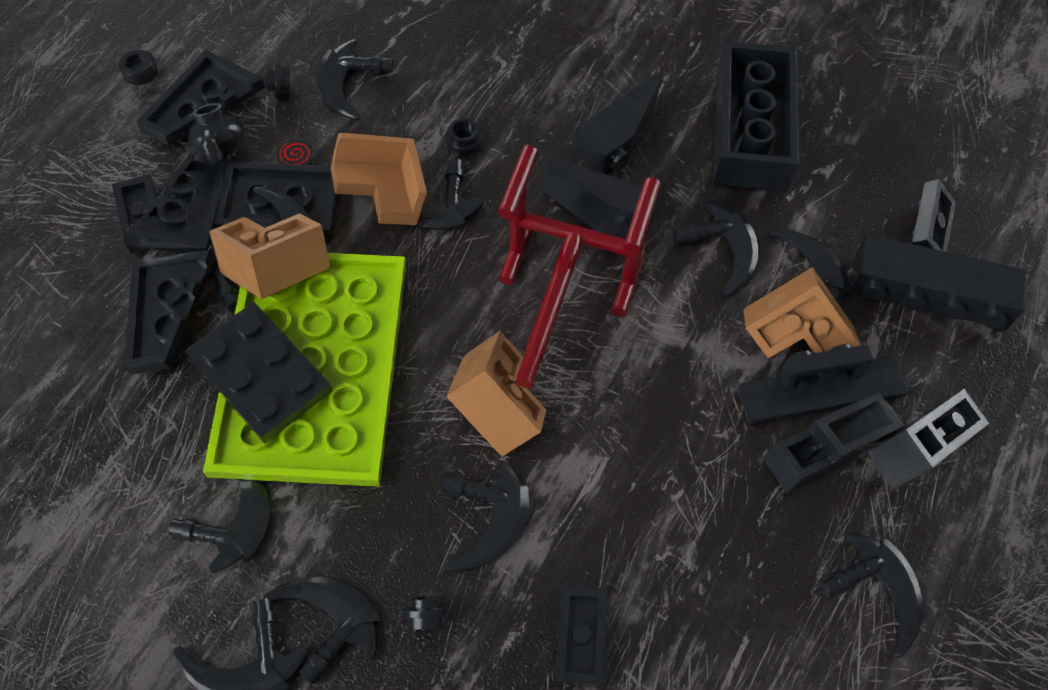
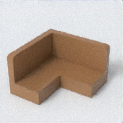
M339 133L331 163L335 194L373 196L380 224L417 225L427 190L414 139Z
M300 213L266 228L246 217H242L209 231L221 273L260 299L322 272L330 266L322 225Z
M813 267L743 310L745 327L767 358L772 357L803 338L814 353L827 352L842 344H851L852 347L861 346L854 326Z
M501 331L464 355L446 397L500 455H505L541 432L546 409L527 388L519 386L515 382L524 357Z

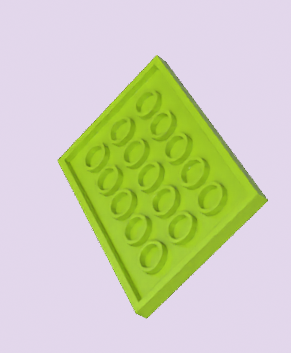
M328 253L330 263L328 269L266 298L260 299L240 286L235 314L252 302H255L331 384L333 391L265 444L219 393L203 469L207 478L380 487L406 271L405 257Z

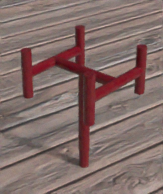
M531 145L523 146L498 209V214L502 218L510 219L509 252L499 275V281L506 285L513 284L532 231L565 240L524 352L525 355L515 381L519 386L531 388L575 267L581 244L626 256L621 282L611 311L616 316L624 317L627 315L646 254L644 246L661 186L660 181L656 178L649 177L644 180L626 239L526 212L527 182L538 156V150Z

